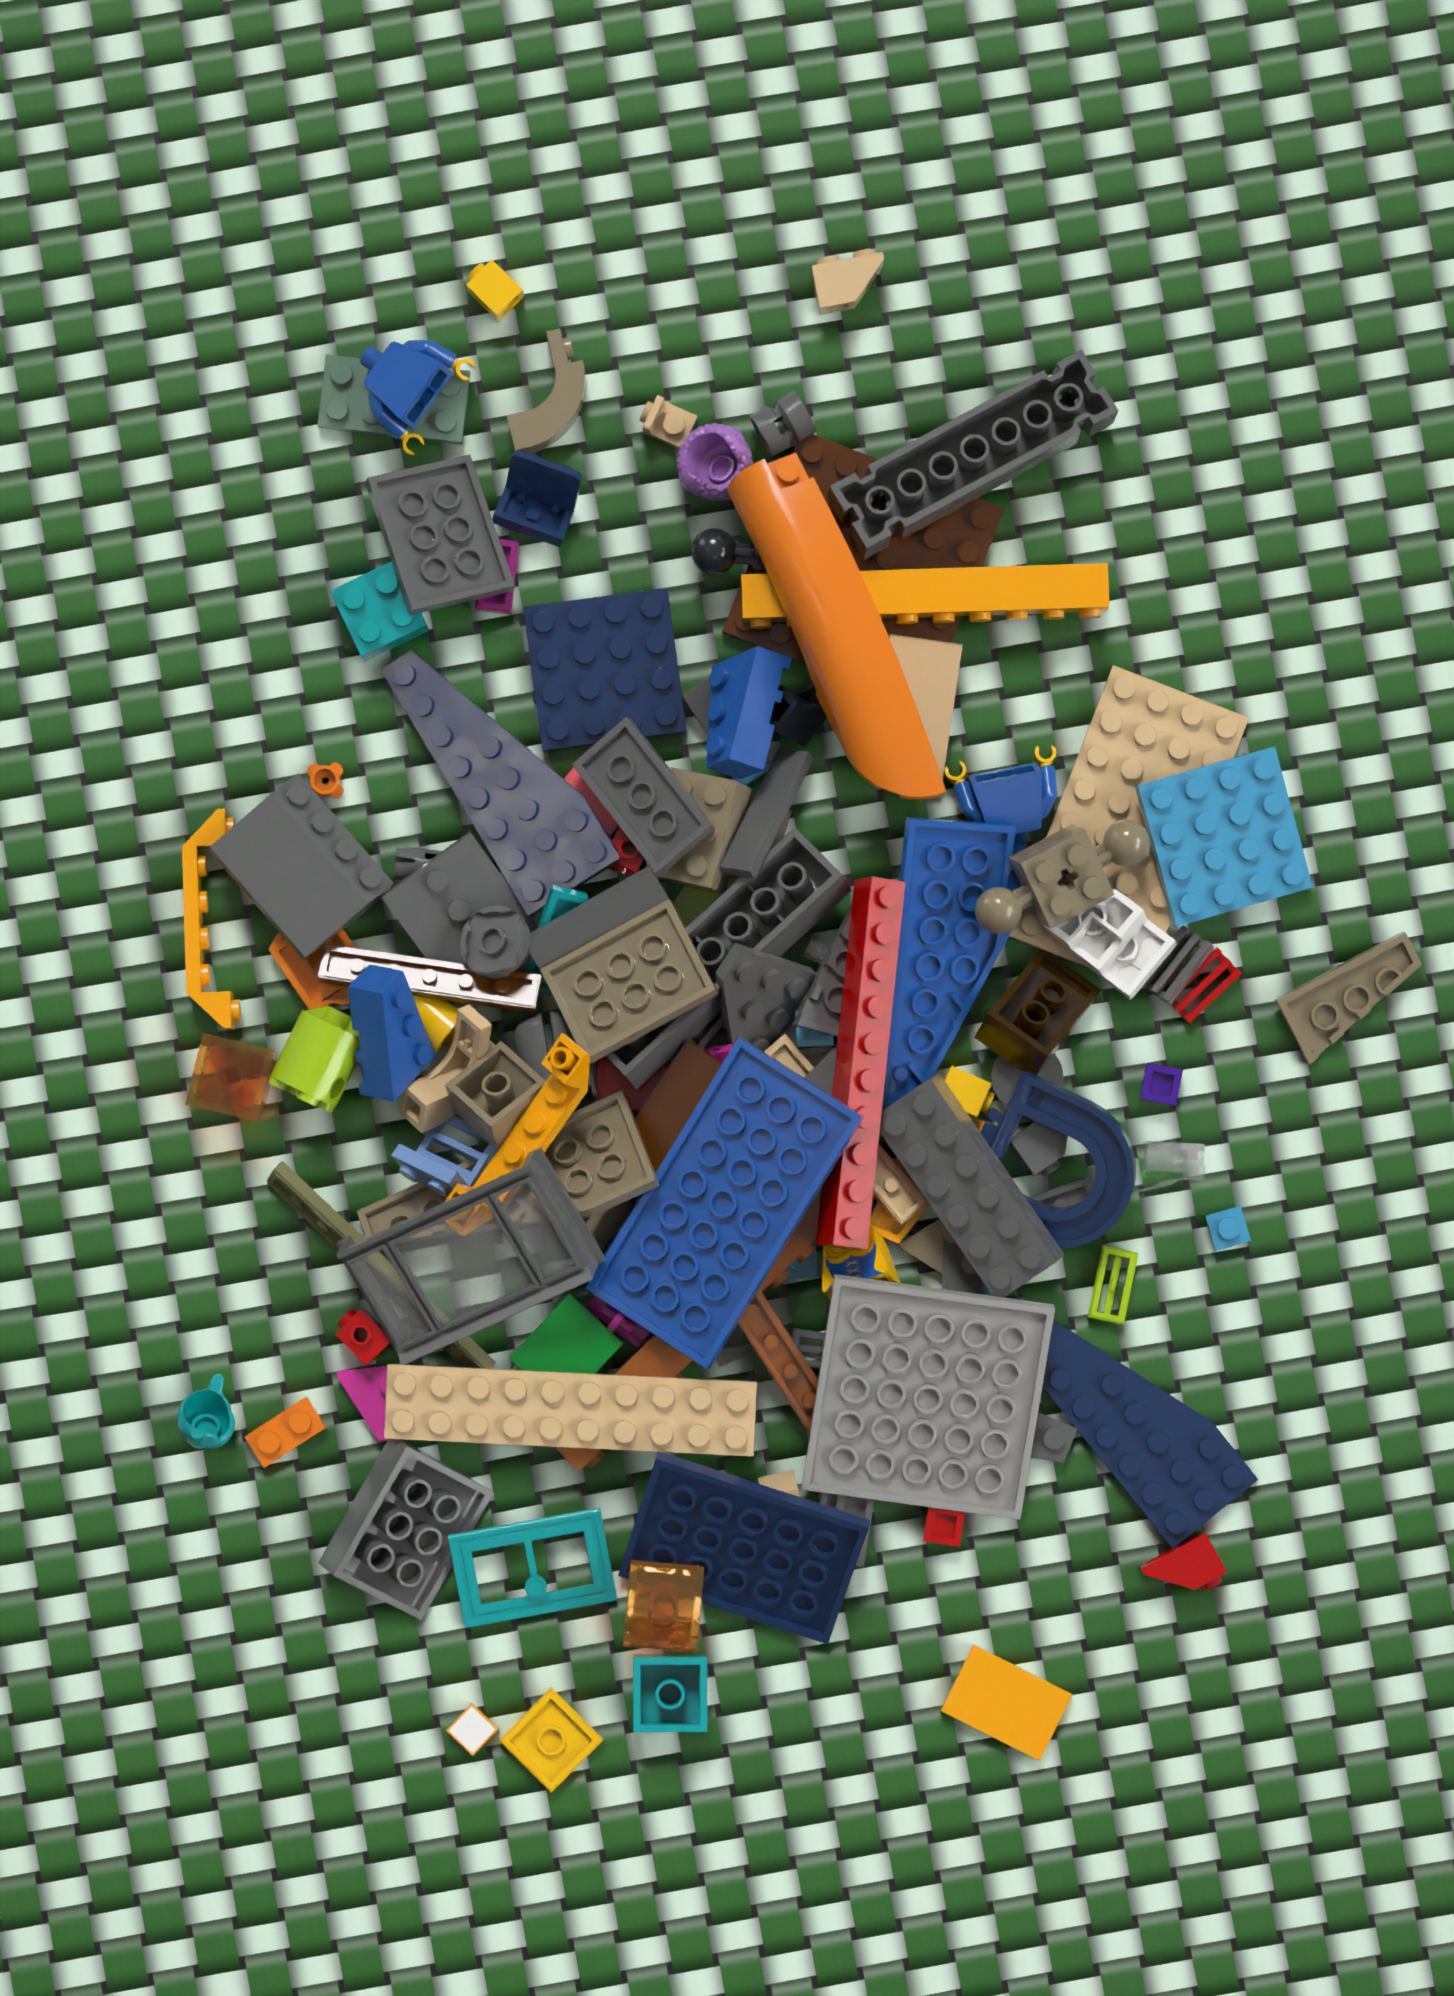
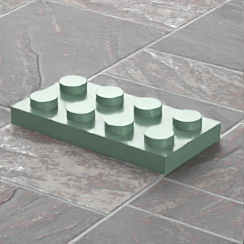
M326 354L318 428L393 437L374 418L368 401V395L371 390L364 384V379L370 370L361 365V358ZM449 368L453 375L414 430L408 427L407 431L420 434L425 441L462 445L470 380L466 382L459 381L455 377L453 369ZM460 370L463 376L470 378V371Z

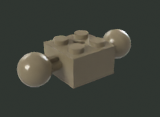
M1133 820L1117 821L1106 830L1103 843L1093 848L1086 831L1071 824L1010 856L1008 859L1021 886L1013 891L1003 887H993L984 891L977 899L975 905L977 922L987 932L1004 934L1017 926L1021 919L1022 910L1031 906L1037 921L1051 929L1112 897L1115 894L1103 867L1111 863L1124 867L1140 863L1146 857L1150 847V839L1146 829ZM1064 870L1065 877L1061 882H1058L1062 878L1061 871Z

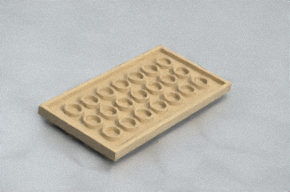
M1113 665L1046 838L1073 824L1086 831L1094 848L1103 843L1106 830L1117 821L1133 820L1146 829L1135 786L1234 758L1249 717ZM1151 845L1146 857L1136 865L1124 867L1111 863L1103 867L1112 890H1118L1141 907L1145 912L1147 920L1166 933L1171 918ZM1064 870L1061 871L1062 878L1058 880V882H1061L1064 879ZM1031 906L1022 911L1021 919L1011 931L1010 938L1089 968L1044 928L1043 924L1037 921Z

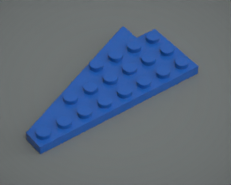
M906 817L899 881L905 882L882 1110L935 1075L1011 933L1009 931L1004 934H993L984 930L975 917V905L979 896L990 888L1003 887L1013 891L1021 886L1008 859L1013 855L1016 826Z

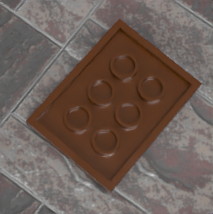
M692 1039L686 1040L635 1118L655 1173L723 1063Z

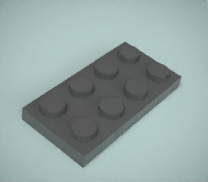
M628 717L619 722L572 764L658 875H663L716 828L635 723Z

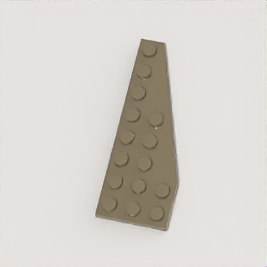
M622 1090L574 1111L545 1152L546 1157L582 1218L595 1216L660 1186L628 1100ZM469 1159L458 1164V1166L472 1171L477 1162ZM419 1182L358 1210L357 1214L365 1238L371 1237L444 1203L448 1196H441ZM528 1183L520 1187L505 1209L515 1227L550 1222ZM493 1217L470 1233L501 1228L495 1217ZM444 1220L397 1243L461 1234Z

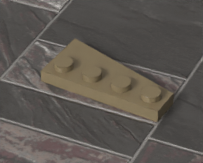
M1402 931L1274 999L1306 1063L1309 1065L1313 1063L1320 1053L1330 1044H1334L1341 1038L1349 1027L1369 1013L1377 1002L1384 996L1389 995L1417 970L1422 963L1408 935Z

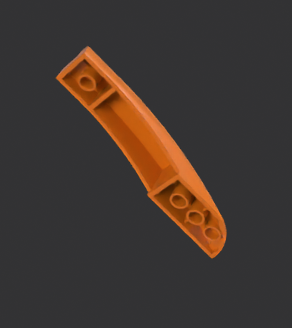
M796 453L770 463H766L765 459L747 467L732 479L727 487V492L772 581L816 689V696L851 765L870 785L878 790L882 788L900 795L899 798L921 800L945 795L946 789L931 745L889 636L852 553L814 477L809 479Z

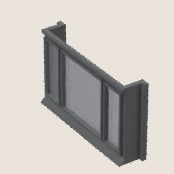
M541 1147L529 1152L523 1166L358 1243H355L352 1237L348 1236L337 1241L336 1244L339 1248L336 1256L343 1261L397 1351L401 1365L410 1363L593 1280L598 1264L605 1261L604 1254Z

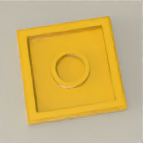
M551 1687L499 1741L552 1793L603 1741V1738Z

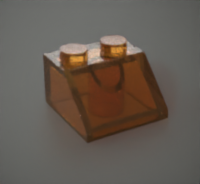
M631 1560L623 1646L697 1653L704 1567Z

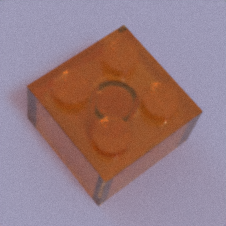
M202 1033L185 1105L261 1123L270 1084L267 1082L276 1064L278 1052L273 1049Z

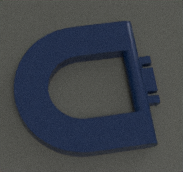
M1022 1071L1004 1112L1002 1113L995 1108L990 1109L987 1117L998 1122V1125L996 1126L985 1121L980 1133L1000 1162L1004 1158L1022 1115L1077 1140L1088 1150L1095 1165L1096 1175L1091 1192L1082 1201L1067 1207H1053L1024 1195L1061 1249L1087 1244L1110 1230L1120 1219L1130 1202L1136 1181V1161L1131 1142L1120 1123L1100 1105L1030 1072Z

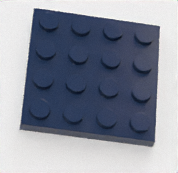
M667 588L523 607L543 752L594 745L625 717L630 718L646 738L687 733Z

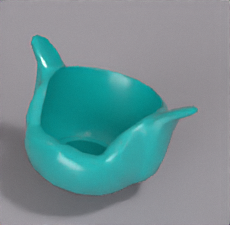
M221 1374L213 1376L207 1389L194 1391L187 1395L179 1408L177 1416L178 1430L184 1440L194 1448L216 1449L223 1446L232 1437L235 1428V1418L231 1411V1405L222 1392L224 1378Z

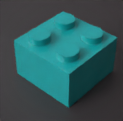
M392 561L330 590L364 662L430 631L422 613L409 614Z
M634 1654L633 1732H707V1654Z

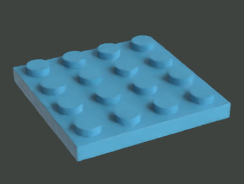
M1275 747L1135 786L1173 927L1313 888Z

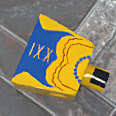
M870 1225L867 1249L847 1250L823 1246L822 1290L829 1299L831 1298L834 1274L900 1283L886 1241L873 1225Z

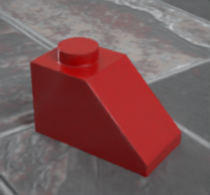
M1203 1531L1178 1544L1175 1548H1171L1138 1566L1144 1575L1194 1590L1201 1587L1203 1592L1223 1582L1220 1576L1227 1573L1210 1539Z

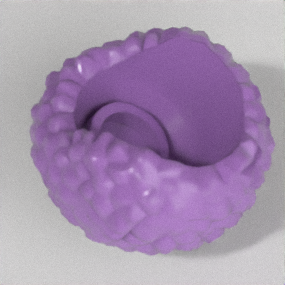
M717 423L706 424L704 427L699 426L696 430L692 431L684 439V443L679 446L680 451H678V458L676 459L678 476L684 489L693 495L713 501L730 500L731 498L727 492L729 483L741 471L754 464L750 448L741 432L728 425L725 426Z

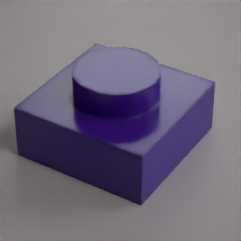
M1146 1063L1139 1099L1176 1106L1183 1070Z

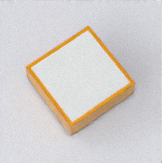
M471 1703L446 1731L473 1756L499 1728Z

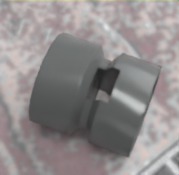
M794 390L776 400L775 408L772 409L765 406L749 416L757 435L772 457L788 449L792 439L800 442L817 432L810 414ZM779 417L786 428V431L781 434L774 423V420Z

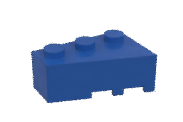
M757 646L712 665L706 768L738 779H743L764 770L775 725L769 722L774 702L781 703L783 691L778 690L783 668H790L792 658Z
M369 964L348 986L352 1029L358 1031L360 1050L355 1051L356 1062L362 1063L364 1082L359 1083L360 1095L394 1102L434 1059L435 1053L404 971Z

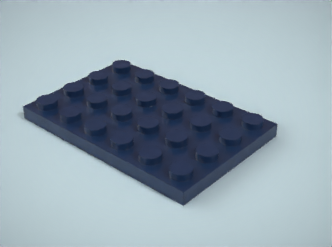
M658 1451L618 1576L828 1644L871 1520Z

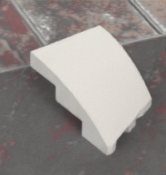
M1116 889L1113 890L1115 895L1051 929L1043 925L1071 953L1130 1000L1177 945L1172 937L1147 920L1145 912L1141 907Z

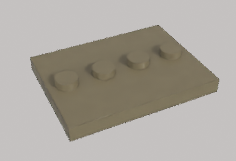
M670 899L540 969L577 1045L590 1055V1064L719 994Z

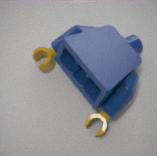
M409 340L403 345L393 341L383 353L371 346L363 352L360 359L361 365L370 370L364 379V384L371 390L368 395V401L375 420L395 439L400 438L403 449L410 455H415V453L407 448L406 443L408 439L416 437L423 445L424 440L418 433H409L407 428L410 427L414 430L453 375L449 368L453 369L455 377L462 382L471 379L461 374V364H467L471 368L476 369V364L472 359L458 360L455 353L432 340Z
M1052 745L1049 748L1050 758L1048 759L1040 757L1039 746H1037L1032 757L1034 763L968 775L965 764L959 761L962 773L956 777L951 776L948 767H945L947 780L955 784L953 791L960 810L971 822L1016 826L1013 853H1018L1028 848L1026 832L1041 828L1042 819L1049 815L1058 794L1055 767L1051 766L1057 751Z

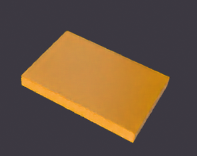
M973 1644L940 1711L1040 1761L1072 1697V1693Z

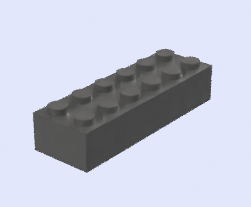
M939 1072L881 1112V1135L993 1296H1007L1065 1255Z

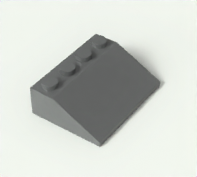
M299 773L271 793L208 849L303 960L382 900L381 895L394 884Z
M388 1439L318 1563L333 1576L422 1620L453 1566L448 1535L472 1531L494 1492L401 1439Z

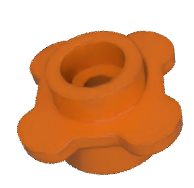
M314 763L308 767L307 774L310 776V787L319 797L331 796L334 799H338L343 795L344 788L341 786L340 781L343 768L340 764L332 763L330 766H319L317 763ZM323 778H328L329 783L326 785L323 784Z

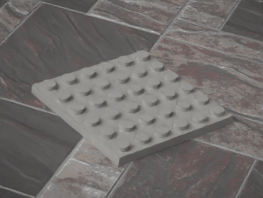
M834 1274L803 1472L802 1490L1020 1520L1055 1313L1054 1304Z

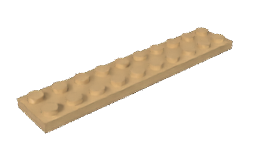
M388 1364L384 1438L754 1456L757 1381Z

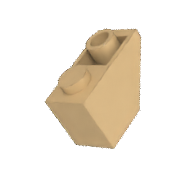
M864 249L854 252L853 258L839 260L838 256H828L818 259L817 265L811 266V276L819 315L854 309L882 269L884 264L883 252L874 253V249Z

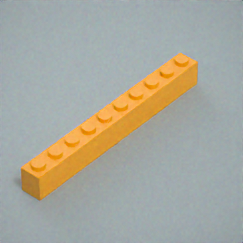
M1108 563L860 571L881 620L896 618L897 624L918 623V618L933 617V623L955 622V617L969 616L970 622L991 621V615H1006L1007 621H1022L1028 619V614H1042L1044 620L1064 619V613H1079V618L1092 619L1100 618L1101 612H1107L1109 609ZM741 574L742 623H750V628L766 629L772 627V622H787V627L791 628L769 575Z

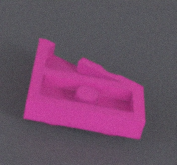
M387 1366L336 1371L337 1378L377 1440H388L384 1438Z

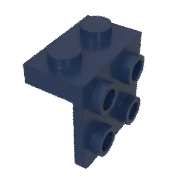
M520 450L514 451L511 457L506 486L493 514L492 520L494 524L561 547L574 516L582 474L570 466L556 464L540 458L534 453Z

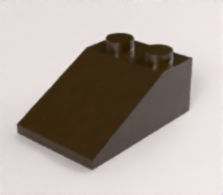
M1040 949L988 1012L974 1038L1020 1071H1027L1037 1076L1093 1003L1101 989L1049 952Z

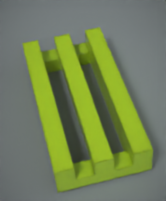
M1101 1246L1087 1317L1124 1325L1138 1258L1137 1252ZM1108 1254L1115 1256L1104 1310L1101 1313L1097 1312ZM1122 1257L1129 1258L1116 1316L1111 1315L1121 1261Z

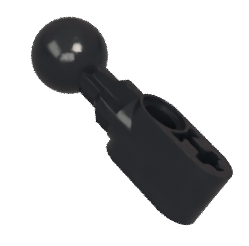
M706 529L700 532L692 542V561L703 573L719 575L728 571L733 564L750 565L755 571H766L753 542H735L733 537L722 529Z

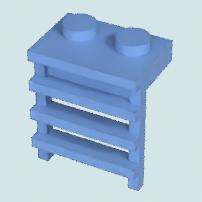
M453 1116L443 1124L430 1129L417 1151L398 1144L391 1156L400 1166L398 1171L404 1177L416 1183L420 1182L439 1195L446 1197L450 1195L457 1183L473 1187L497 1150L466 1121ZM445 1124L487 1143L488 1146L481 1153L440 1132ZM436 1142L477 1163L472 1171H468L429 1152V1149Z

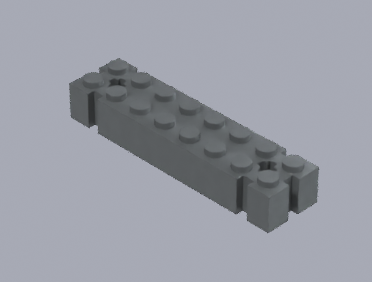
M1082 349L1057 362L1052 376L1048 377L1045 370L871 463L867 466L863 479L859 480L856 473H853L831 485L827 500L841 523L848 519L851 521L849 537L862 559L865 560L887 548L892 534L897 532L900 539H903L1072 447L1077 443L1082 430L1090 437L1112 425L1119 410L1104 386L1098 390L1094 388L1092 383L1096 372ZM1065 400L1064 404H1066L1067 401H1069L1072 404V407H1067V405L1063 406L1061 405L1060 401ZM877 502V506L882 503L885 506L884 510L879 511L878 508L875 510L871 507L872 503Z

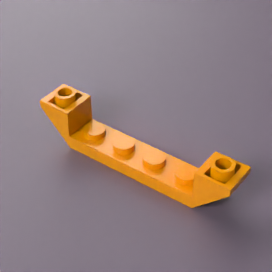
M217 809L182 846L186 993L223 1028L235 1030V1021H241L240 999L234 1000V993L231 991L205 992L204 987L211 984L210 964H204L203 950L210 947L209 928H203L202 913H208L209 901L208 892L202 891L201 877H207L208 865L207 856L201 855V849H209L212 844L235 825V818L229 817V812L226 809Z
M561 1033L541 1062L552 1074L474 1186L471 1187L457 1183L445 1202L522 1167L527 1154L541 1147L543 1152H546L588 1091L590 1055L566 1034ZM522 1185L497 1196L505 1209ZM483 1202L445 1221L459 1234L465 1236L494 1216L486 1202Z

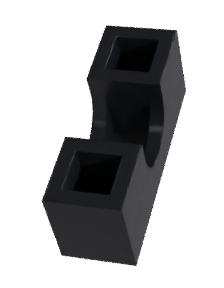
M812 679L806 686L797 690H791L780 685L778 690L783 691L781 703L774 702L769 722L775 725V732L803 747L809 743L827 719L816 696V689Z

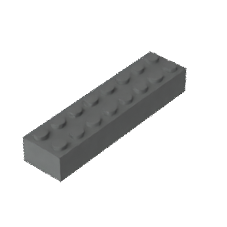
M796 828L791 830L767 853L755 878H739L685 928L719 994L605 1057L637 1090L682 1048L686 1040L692 1039L721 1012L720 999H722L721 987L717 984L715 972L733 945L737 943L781 957L852 891L844 876Z

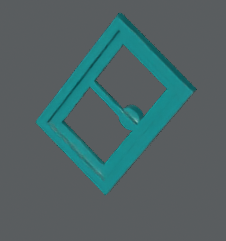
M600 1507L448 1535L465 1628L617 1600ZM584 1531L594 1584L546 1592L547 1583L537 1573L532 1541ZM524 1542L530 1577L525 1582V1591L528 1596L481 1604L472 1552Z

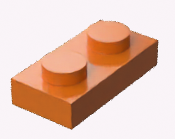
M305 1397L246 1435L245 1439L265 1468L327 1427L309 1398Z

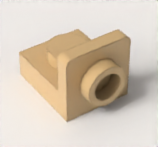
M657 395L654 403L649 401L646 403L639 421L644 423L643 434L679 449V446L684 443V439L692 432L698 416L665 402L664 397Z

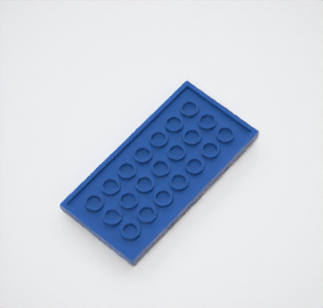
M738 1037L655 1174L660 1186L642 1194L606 1253L605 1261L600 1263L595 1271L593 1280L589 1281L585 1289L704 1368L709 1369L861 1124L864 1116L750 1042Z

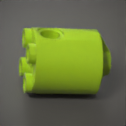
M330 1006L306 1011L302 1009L267 1083L296 1095L297 1098L315 1107L317 1106L332 1113L357 1065L355 1051L360 1050L359 1033L352 1029L351 1016Z

